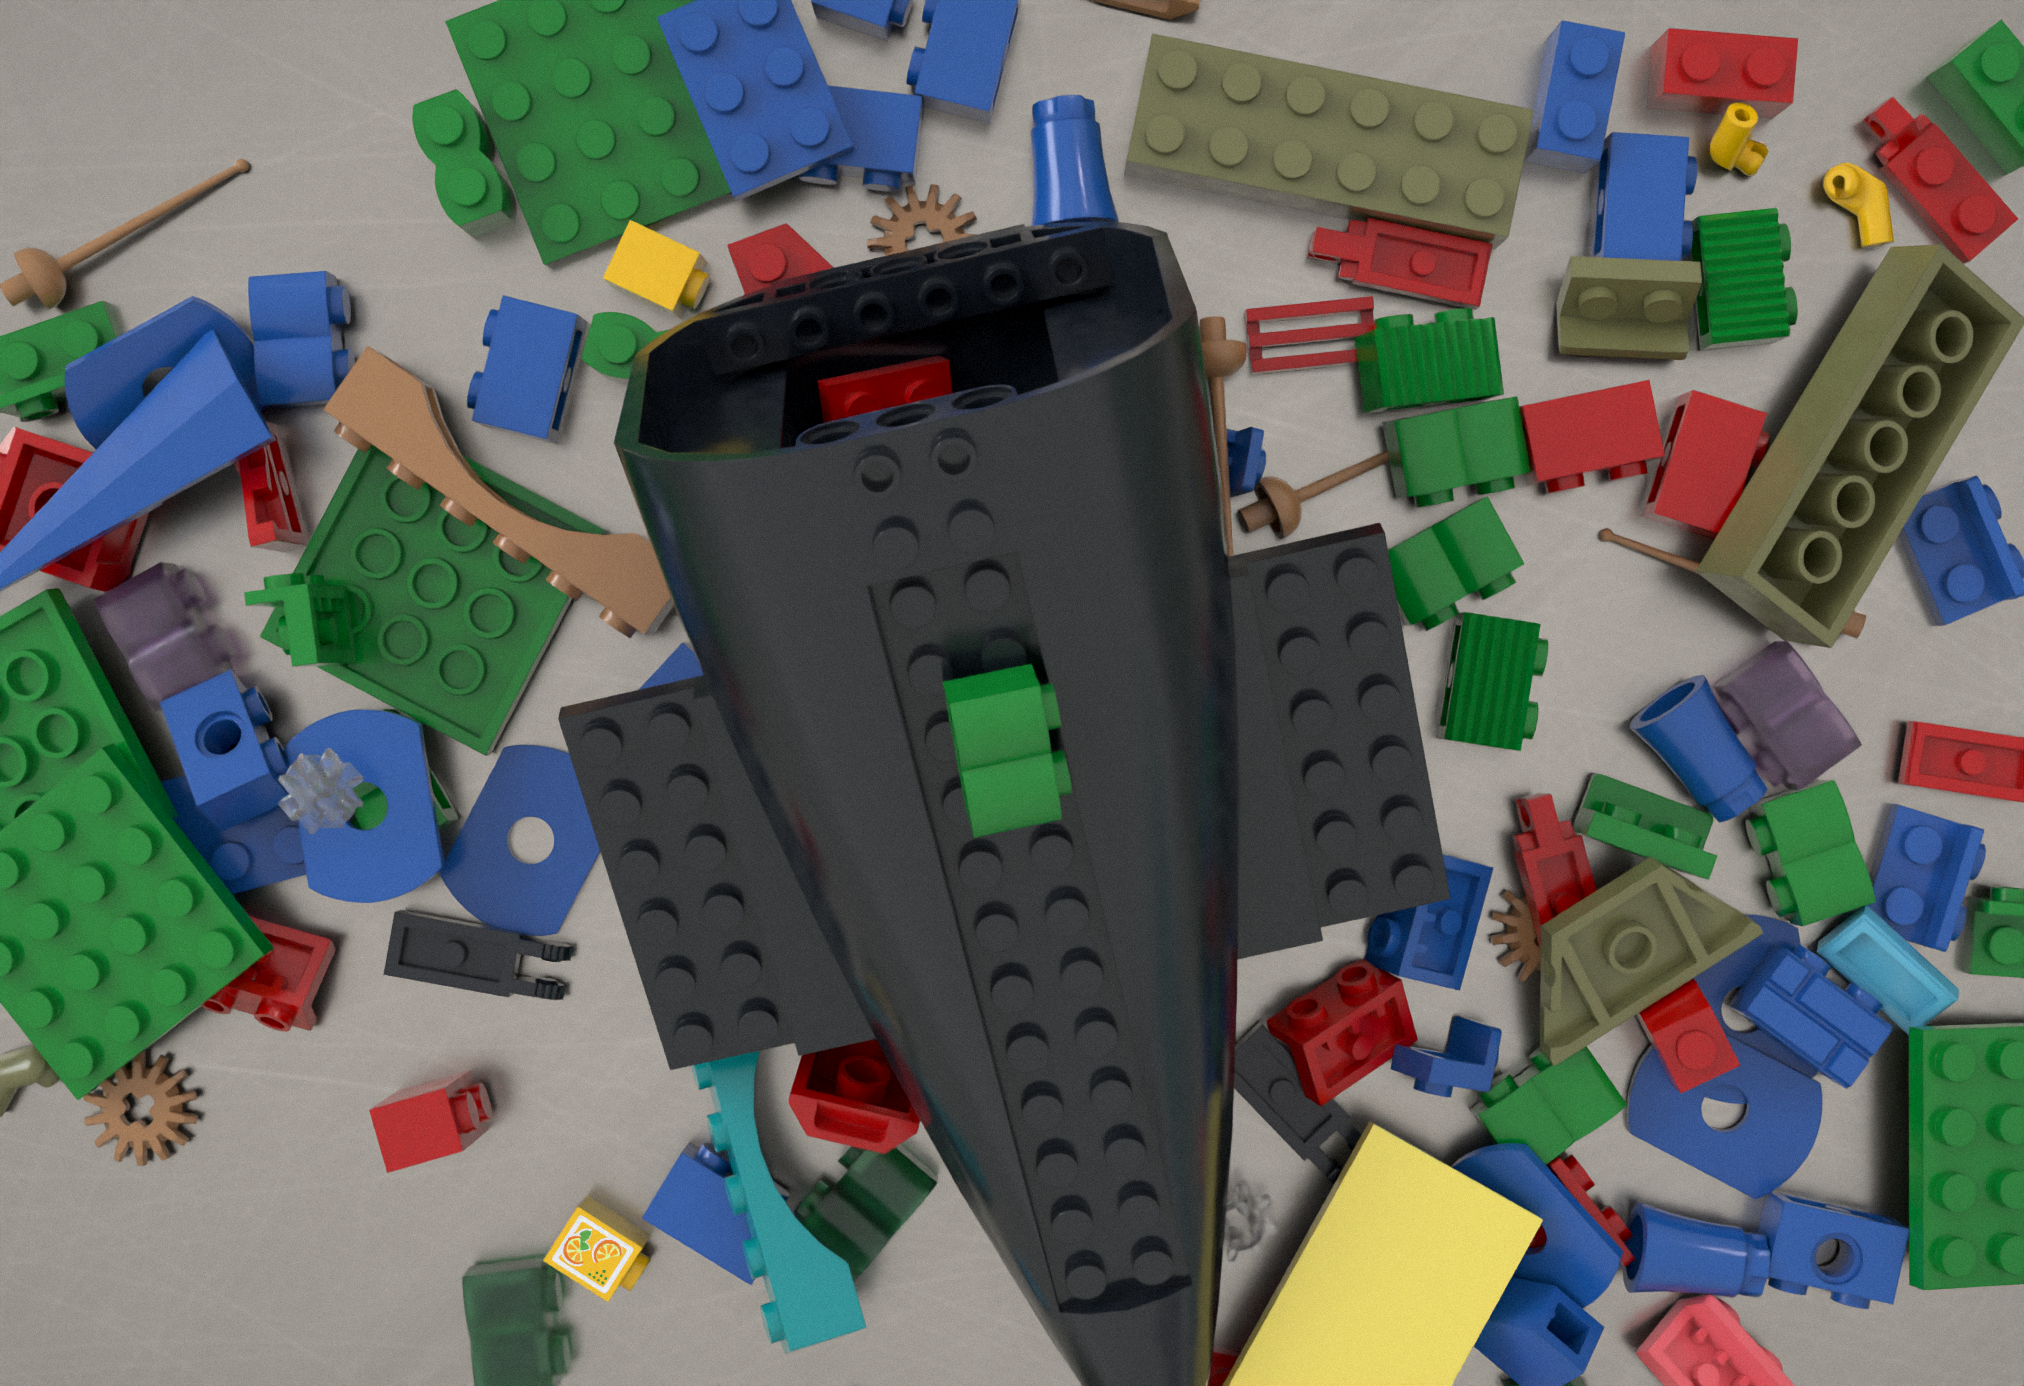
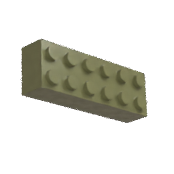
M1152 34L1124 175L1348 220L1365 222L1367 218H1373L1493 244L1492 248L1496 249L1509 237L1534 109Z
M1942 244L1890 247L1696 572L1784 641L1832 648L2022 329L2024 317Z

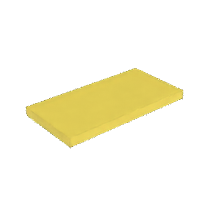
M1369 1121L1222 1386H1452L1543 1219Z

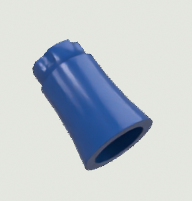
M1062 95L1036 102L1032 107L1034 128L1030 132L1034 189L1031 226L1068 222H1119L1106 172L1100 124L1095 121L1094 100L1086 99L1083 95Z
M1704 675L1693 676L1669 688L1647 704L1630 723V729L1659 755L1683 783L1696 803L1704 805L1719 823L1738 816L1745 809L1756 804L1768 790L1755 770L1757 767L1756 762L1740 742L1720 709Z
M1640 1202L1635 1204L1627 1222V1228L1633 1237L1624 1243L1635 1257V1260L1626 1267L1622 1264L1623 1281L1629 1293L1668 1291L1711 1294L1734 1298L1737 1294L1749 1297H1760L1763 1294L1770 1271L1771 1252L1767 1245V1236L1759 1233L1744 1232L1741 1227L1710 1223L1672 1214Z

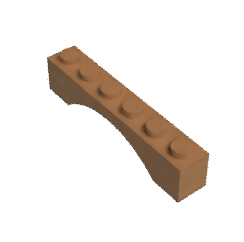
M370 346L365 348L323 409L340 421L334 429L337 435L365 453L368 452L372 445L392 458V461L387 466L390 472L417 490H420L425 482L445 495L440 506L468 526L473 527L477 519L483 521L499 533L493 541L497 547L523 564H526L530 556H533L552 570L546 578L550 584L576 601L581 598L583 593L593 598L605 607L599 617L623 635L631 638L636 630L644 635H654L674 605L648 538L637 533L599 535L566 531L542 523L510 505L482 481L460 453L443 419L435 389L382 352Z

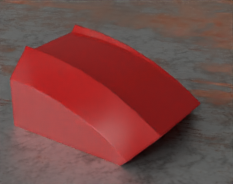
M17 427L11 429L0 444V552L93 454L92 452ZM149 512L40 570V572L91 589L113 594L131 574V564Z
M876 1039L801 1056L788 1104L807 1136L886 1154L918 1132L920 1119Z

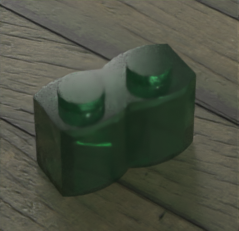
M901 1144L886 1154L848 1146L837 1160L845 1167L837 1179L829 1187L819 1180L795 1209L803 1216L800 1223L823 1246L848 1263L853 1281L870 1265L938 1183V1176Z
M545 1257L470 1266L463 1275V1300L471 1343V1361L475 1386H559L561 1375L570 1373L568 1339L566 1335L557 1336L553 1320V1312L562 1310L561 1281L558 1273L548 1272L547 1263L543 1261Z

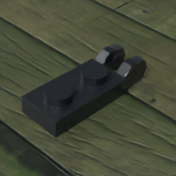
M399 910L394 913L383 975L503 997L519 994L548 1000H563L566 987L563 983H558L557 980L551 978L517 976L520 956L522 954L538 957L549 962L570 961L573 947L569 944L551 940L524 937L525 932Z
M1259 1022L1235 1045L1234 1089L1304 1161L1308 1158L1335 1184L1343 1167L1334 1158H1329L1320 1146L1337 1130L1345 1138L1349 1148L1353 1151L1362 1134L1348 1121L1350 1118L1349 1114L1334 1098L1319 1106L1305 1097L1293 1056Z

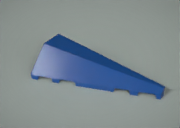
M214 330L206 333L3 548L0 552V592L163 505V501L276 441L275 436L248 392L243 378Z

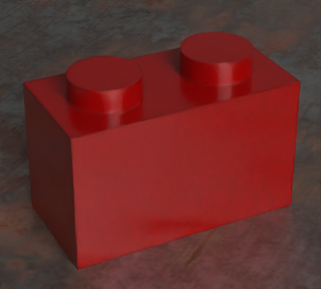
M1668 28L1651 45L1646 109L1724 115L1727 108L1737 102L1745 103L1754 108L1758 118L1773 119L1793 104L1798 38Z
M1650 380L1519 407L1531 468L1530 473L1524 474L1526 485L1530 486L1545 482L1547 494L1584 487V474L1608 470L1610 481L1644 475L1648 473L1647 461L1665 456Z
M1691 390L1678 396L1663 443L1665 456L1658 458L1640 517L1712 540L1715 539L1743 493L1750 467L1756 469L1764 457L1769 433L1763 431L1762 428L1767 413L1696 390Z
M471 1070L399 1090L369 1109L387 1173L464 1151L488 1131L486 1121L492 1118V1109L486 1088L482 1083H474Z

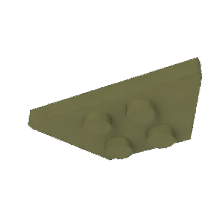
M1650 856L1541 925L1540 1049L1543 1055L1553 1066H1556L1762 935L1763 931L1760 925L1744 913Z

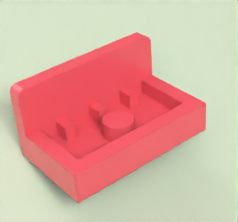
M1711 1294L1679 1299L1635 1352L1664 1386H1795L1782 1372L1783 1366L1779 1359L1768 1349L1758 1345L1740 1325V1318L1736 1311L1729 1304Z

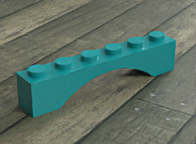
M760 1051L692 1065L691 1069L698 1090L709 1088L715 1107V1113L706 1115L708 1129L716 1153L727 1150L734 1174L724 1178L726 1193L734 1216L745 1213L751 1234V1239L742 1241V1247L751 1278L763 1277L770 1301L760 1305L767 1337L770 1344L781 1341L784 1354H788L861 1331L867 1327L848 1263L823 1246L795 1218L773 1183L760 1150L754 1117V1076Z

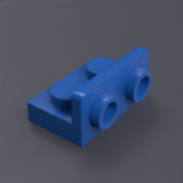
M1978 476L1958 479L1923 494L1898 535L1937 626L1950 624L2003 600H2013L2024 596V559L2015 545L2012 543L2007 544L1998 520L2002 517L1999 501L1988 485H1982Z
M1891 804L1869 873L1876 902L1867 906L1906 941L1946 952L1950 941H1955L1963 930L1967 913L1966 906L1962 904L1969 880H1974L1978 876L1985 860L1986 848L1981 843L1984 829L1960 824L1902 805Z
M1443 854L1451 899L1377 915L1368 932V949L1365 960L1369 961L1376 968L1400 977L1460 991L1493 867Z

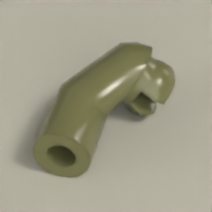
M34 1045L9 1050L0 1056V1117L5 1113L19 1087L30 1086L36 1082L42 1087L47 1088L55 1085L60 1080Z

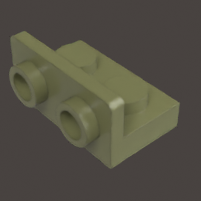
M1570 256L1556 302L1560 353L1579 356L1686 359L1690 349L1688 319L1702 284L1700 262Z

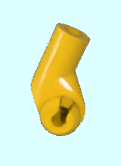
M1736 102L1731 104L1727 108L1710 143V155L1716 164L1730 171L1735 167L1747 176L1756 175L1769 153L1766 144L1751 139L1753 136L1752 131L1758 121V115L1754 108L1745 103Z
M1840 163L1827 171L1823 179L1825 193L1833 202L1858 217L1862 248L1893 243V228L1888 191L1885 183L1852 163Z

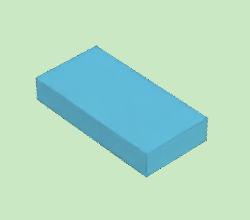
M1867 905L1859 908L1818 941L1817 952L1848 981L1881 1002L1883 1006L1880 1010L1908 1035L1909 1027L1926 1025L1959 998V988Z

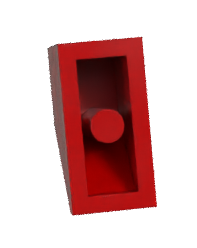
M1694 978L1636 1014L1672 1086L1680 1093L1741 1066L1709 1002Z

